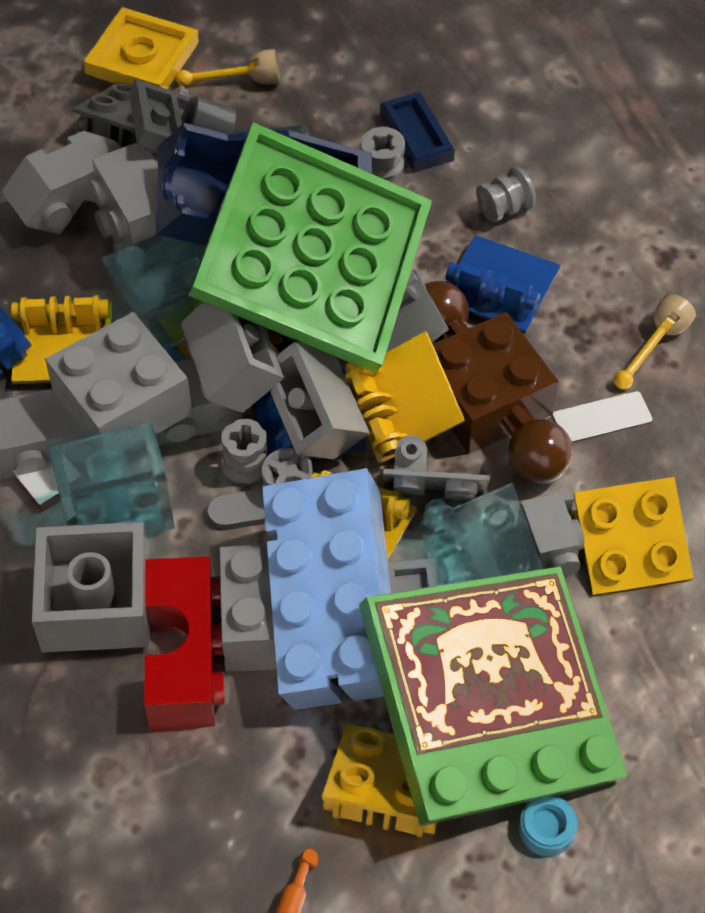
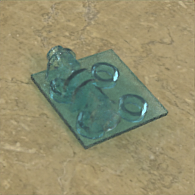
M513 483L455 508L446 505L445 501L441 499L432 500L425 505L426 512L423 514V522H420L419 526L429 558H435L439 586L543 569Z

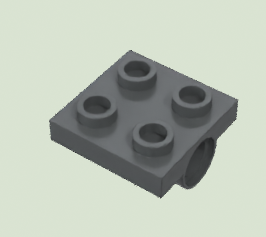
M135 79L129 92L137 145L143 146L151 153L158 155V146L183 123L225 134L233 133L236 111L232 107L196 95L189 97Z

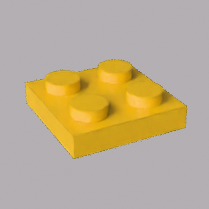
M122 7L83 61L85 74L115 84L133 85L135 79L168 89L198 45V30Z

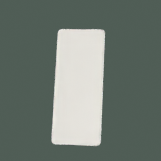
M638 391L553 412L556 423L568 433L572 442L649 423L653 420L641 393Z

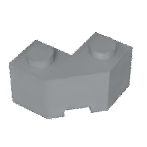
M87 131L76 133L67 137L69 145L45 154L40 149L25 156L3 188L2 193L27 227L61 234L84 200L96 203L89 185V180L95 179L92 158L120 149L121 147L115 140Z

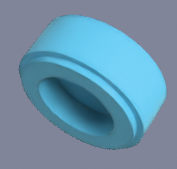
M557 796L528 802L523 808L519 822V834L526 847L538 855L549 857L560 855L568 850L575 839L578 828V820L574 809L567 801Z

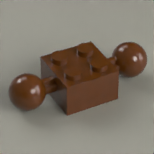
M445 281L426 283L425 287L449 329L434 341L436 343L433 346L465 419V422L451 428V430L468 454L507 436H511L508 446V457L513 470L521 478L535 484H546L559 479L570 467L573 458V445L568 433L559 424L545 420L553 416L559 383L558 379L507 312L468 328L466 324L469 317V306L462 291L455 285Z

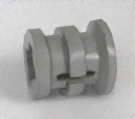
M515 166L509 169L507 176L501 175L494 178L491 185L483 183L476 188L478 206L485 218L492 223L500 221L504 214L510 216L517 213L521 207L528 210L536 204L534 186L527 173L521 167Z
M238 419L234 423L227 425L221 434L223 447L221 467L225 477L232 483L253 485L263 480L262 465L267 455V436L265 430L261 428L257 421Z

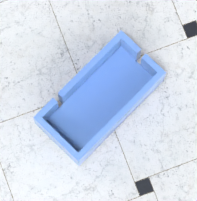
M367 468L262 486L266 532L273 539V541H267L279 695L295 710L343 703L342 692L330 680L338 678L339 686L353 701L384 697L359 604L366 597L391 593L381 495L378 486Z

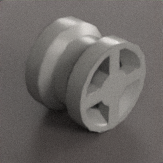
M377 127L367 131L361 138V150L372 153V174L389 182H394L401 177L404 171L403 155L405 140L403 135L390 127Z
M282 448L270 453L262 465L263 486L308 479L313 474L312 462L308 456L297 455L293 448Z

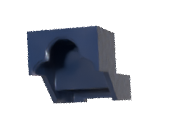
M183 123L158 146L156 235L206 246L247 133L225 134ZM291 130L275 131L372 174L371 152Z

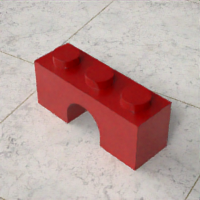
M210 556L146 559L145 607L150 632L174 631L186 637L185 642L178 649L170 653L145 655L144 707L149 729L215 726V705H225L224 672H215L214 656H224L222 623H214V608H221V576H212Z

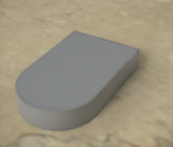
M263 488L215 497L211 500L207 509L210 523L221 530L265 524Z

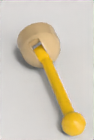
M275 49L257 52L251 57L248 65L198 73L182 70L176 75V82L179 86L189 87L192 82L249 75L260 85L279 84Z
M666 294L659 302L653 314L654 325L657 329L628 367L615 374L614 384L617 388L624 390L632 385V376L664 335L673 336L681 334L696 318L695 309L685 298L676 294Z

